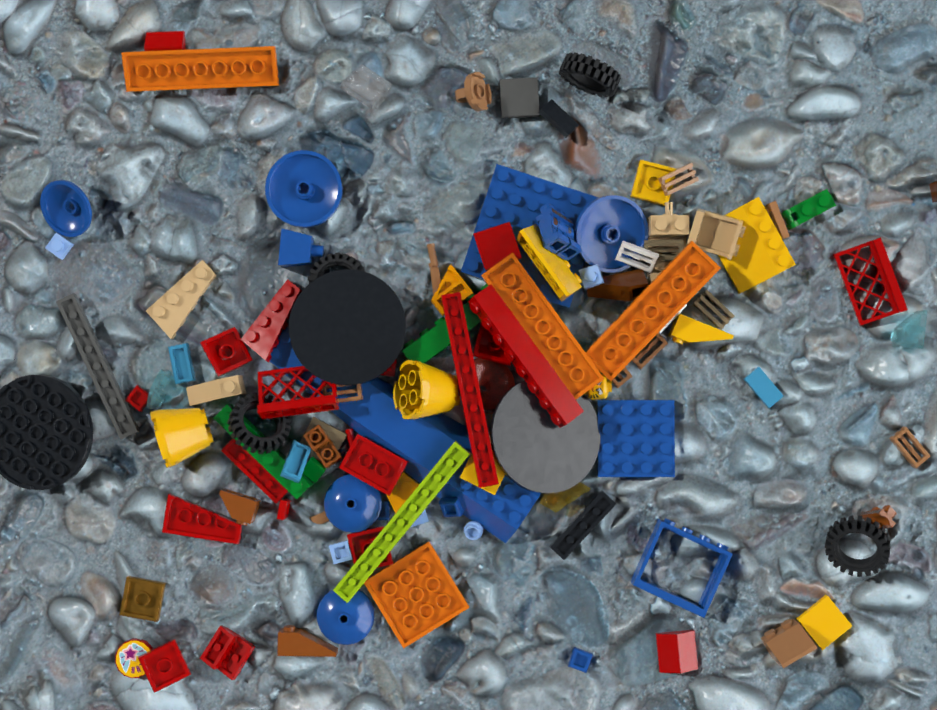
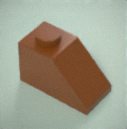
M226 488L220 490L219 494L231 518L237 520L236 523L247 526L255 521L261 502L260 499Z

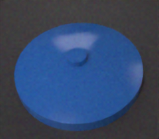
M300 150L284 155L271 167L266 178L265 194L269 207L279 219L294 227L309 228L326 222L334 215L341 203L343 186L339 172L329 159L313 151Z
M617 195L602 196L591 201L581 211L574 229V241L581 245L582 249L579 256L587 265L598 264L600 271L607 273H616L631 267L629 264L615 260L622 241L644 248V240H648L649 236L647 219L641 208L632 200ZM622 253V256L638 261L637 259H634L633 257Z

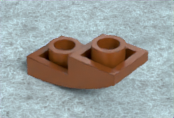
M319 424L303 435L325 468L328 469L343 458Z

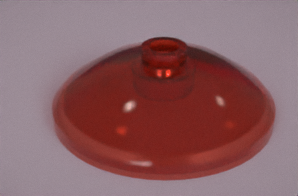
M476 358L474 363L484 413L493 414L503 395L515 385L514 377L505 364ZM481 386H485L486 391H482Z

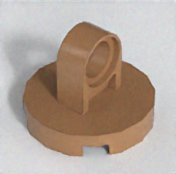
M480 72L468 74L464 82V88L455 91L456 102H468L475 111L487 110V105L491 104L492 94L490 85L485 84L483 80L486 77Z

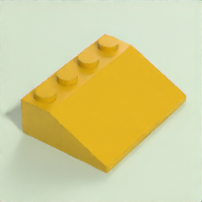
M759 197L725 215L743 220L742 226L746 227L743 238L738 237L736 243L740 245L737 256H732V259L728 260L727 257L718 255L739 294L796 265Z
M537 224L519 231L517 241L561 302L582 287L580 277L570 271L571 265L569 262L543 247L540 228Z

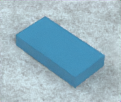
M189 343L168 347L175 384L196 381Z
M760 367L755 368L743 378L767 408H771L784 397Z
M294 440L280 476L299 483L311 447Z

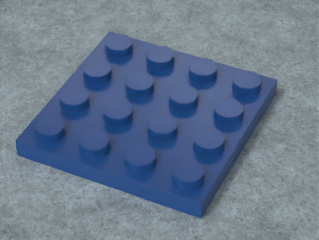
M597 400L598 430L600 433L597 477H675L674 400Z

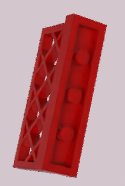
M881 237L833 254L859 326L908 310ZM867 246L871 252L868 260L858 256L861 248ZM848 254L854 258L848 267L841 263L839 256ZM856 258L866 262L862 272L852 269ZM869 264L877 268L878 272L875 278L864 274ZM850 271L860 275L856 285L848 282L847 276ZM863 276L873 280L869 290L858 286ZM876 282L884 287L881 296L871 292ZM856 289L867 293L862 303L854 298ZM870 294L880 298L875 308L865 304ZM882 300L890 303L892 311L884 313L878 310ZM863 307L873 310L869 319H862L860 313Z
M304 366L258 372L259 405H257V413L262 419L339 410L337 385L322 380L323 383L316 390L310 385L316 378L315 375H312L307 382L300 378L305 371H308ZM285 374L294 376L288 384L280 380ZM272 376L275 380L267 387L263 384V377ZM297 379L304 384L298 392L291 388ZM279 382L285 387L277 395L271 389ZM326 385L332 388V395L324 396L320 392ZM307 387L314 391L310 398L301 396ZM289 389L295 395L291 400L285 401L281 397ZM269 392L275 396L271 403H264V397Z

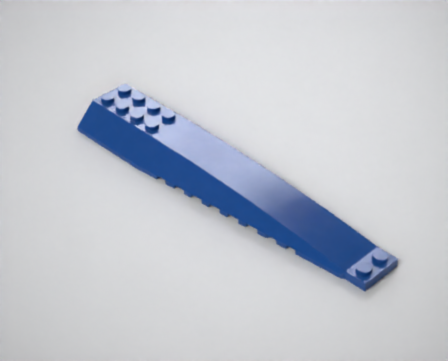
M286 327L278 338L280 341L277 347H274L271 353L272 358L270 362L279 369L303 366L292 348L289 328ZM305 371L300 378L307 382L313 374ZM285 374L291 380L294 377L291 374ZM316 377L310 385L317 390L323 381ZM378 377L361 384L363 400L339 403V410H331L332 413L360 435L409 461L405 471L420 483L455 441L472 453L465 425L443 413L415 420L403 419L400 410L396 409L394 405L393 386ZM297 379L296 382H295V383H296L297 385H299L300 387H302V386L304 385V384H303L301 381H299L298 379ZM357 385L337 387V391L357 389ZM308 387L305 389V391L310 395L314 393V391H312ZM328 388L327 392H332V388ZM358 393L337 395V398L356 397ZM469 455L436 496L439 499L458 497L464 516L480 523L483 529L506 543L517 531L541 493L532 492L518 486L506 474L495 495L459 478L470 457Z

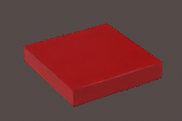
M510 222L473 233L485 271L495 266L511 253H514L518 260L522 259Z
M176 639L138 656L154 693L191 675Z

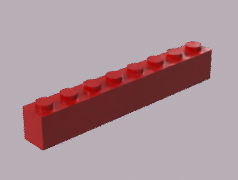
M492 284L474 295L468 301L470 309L481 319L483 327L492 334L494 342L502 348L507 360L516 367L517 374L527 382L529 390L537 396L542 408L546 409L551 415L552 422L561 428L583 413L584 410Z

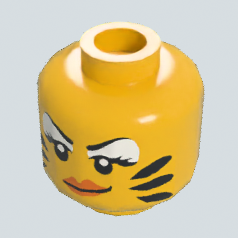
M603 374L604 380L584 393L588 395L589 399H606L608 392H612V382L608 381L607 377Z

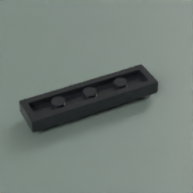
M601 490L550 545V548L565 560L611 511L616 503Z

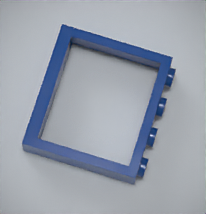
M667 518L664 521L658 519L630 582L644 591L704 618L733 553L728 551L727 546L719 542L717 545L710 543L711 539L700 534L699 537L693 535V530L684 526H682V529L675 527L676 523ZM663 528L720 554L698 604L641 578Z

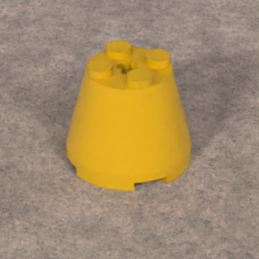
M407 360L399 367L401 372L398 381H394L393 400L395 408L400 410L403 419L415 420L449 412L454 406L459 405L460 396L458 395L456 375L415 360Z
M160 409L150 412L151 420L154 422L158 446L163 460L165 459L166 468L177 465L214 442L210 427H205L208 424L204 409Z

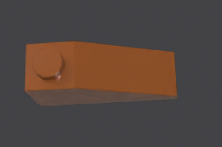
M285 625L278 632L277 656L336 657L338 654V648L301 628H295L294 625Z

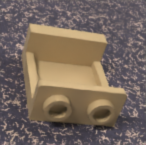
M698 208L686 246L690 241H693L703 251L724 256L731 260L732 256H737L740 245L736 243L738 237L743 238L746 227L742 226L743 220Z

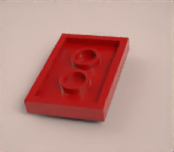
M357 434L339 468L390 496L409 461Z

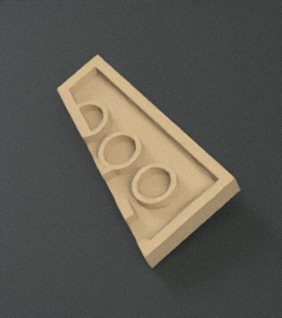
M204 260L200 261L151 305L146 312L170 339H174L176 332L184 324L187 316L195 308L197 301L205 293L217 274Z

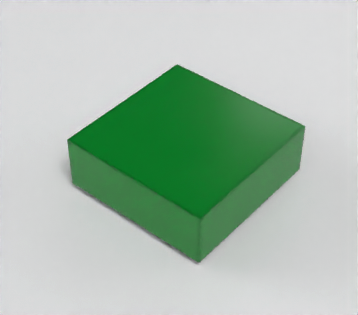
M312 456L306 463L303 474L316 483L327 468Z

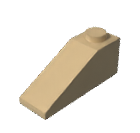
M235 375L186 387L190 406L246 394L243 375Z

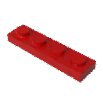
M231 439L221 451L277 504L288 491L253 456L242 449L241 445L238 446L235 439Z

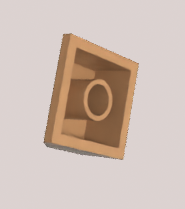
M794 619L783 621L780 627L766 631L764 633L765 636L761 637L772 659L782 668L787 667L817 649L816 644L800 623Z

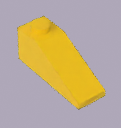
M679 314L674 319L668 334L673 342L683 345V342L730 340L734 337V335L682 314Z

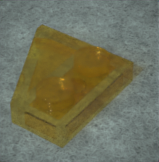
M579 482L565 491L544 493L539 503L556 513L584 493L589 492L591 488Z

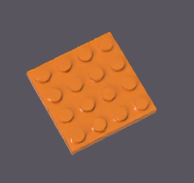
M430 541L369 577L364 583L403 649L469 608L467 601Z

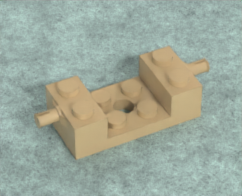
M665 202V214L650 215L647 218L648 240H683L684 249L686 247V237L689 235V215L673 214V202ZM648 246V247H679V246ZM670 252L671 254H679V252ZM672 260L656 261L652 273L647 272L648 285Z

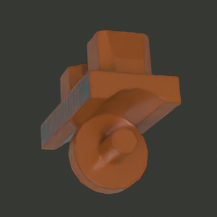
M885 505L882 509L873 507L871 511L862 512L859 516H862L864 521H866L867 517L871 518V524L877 521L879 528L883 526L886 529L893 528L896 524L892 519L897 513L890 505Z

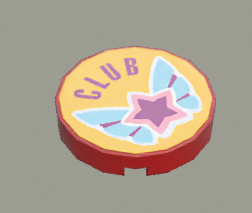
M132 638L125 641L118 648L115 655V664L118 670L129 678L144 676L145 672L138 656L153 650V647L143 639Z

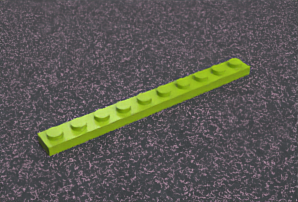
M457 441L450 446L333 589L345 602L348 603L464 463L471 454Z

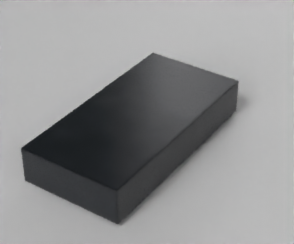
M552 99L538 112L565 138L579 126Z

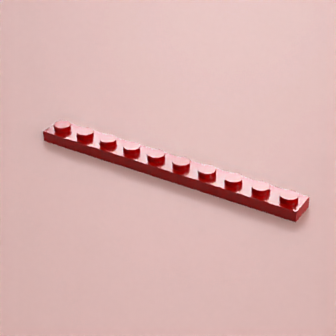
M461 293L441 295L478 487L497 485L499 482Z

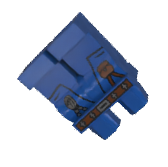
M550 203L540 208L541 214L536 219L539 223L543 247L554 254L556 253L557 256L566 261L582 252L581 245L576 243L573 238V221L567 218L563 211H556Z

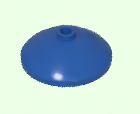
M56 180L49 183L43 189L40 198L42 214L54 231L66 237H76L87 231L92 220L91 205L85 193L77 185L66 180Z
M351 474L342 476L335 480L326 492L324 499L325 513L329 521L342 531L354 533L366 530L375 523L382 509L380 491ZM349 500L354 501V506L352 508L348 506Z
M360 589L348 603L331 590L322 598L317 609V622L321 632L330 641L341 645H349L361 641L370 632L374 623L375 612L370 598ZM345 615L347 621H342L341 616Z

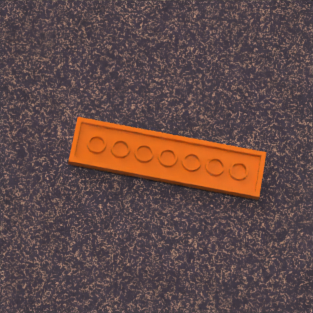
M276 46L121 52L126 92L279 85Z
M690 241L585 351L596 368L612 381L721 267L693 241Z
M511 253L481 275L488 286L492 284L575 399H578L604 380L602 374L514 253Z

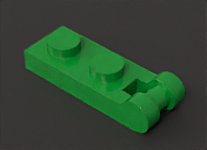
M828 189L783 211L781 214L787 223V229L790 230L831 209L836 204ZM792 213L795 214V216L797 217V220L794 221V219H793V217H792V215H791Z

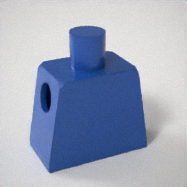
M281 229L279 266L312 265L313 256H324V246L314 245V238L312 236Z

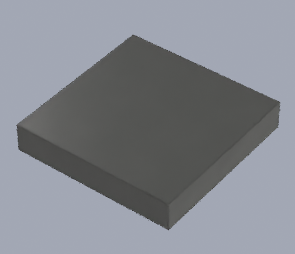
M538 77L500 79L501 119L539 117Z

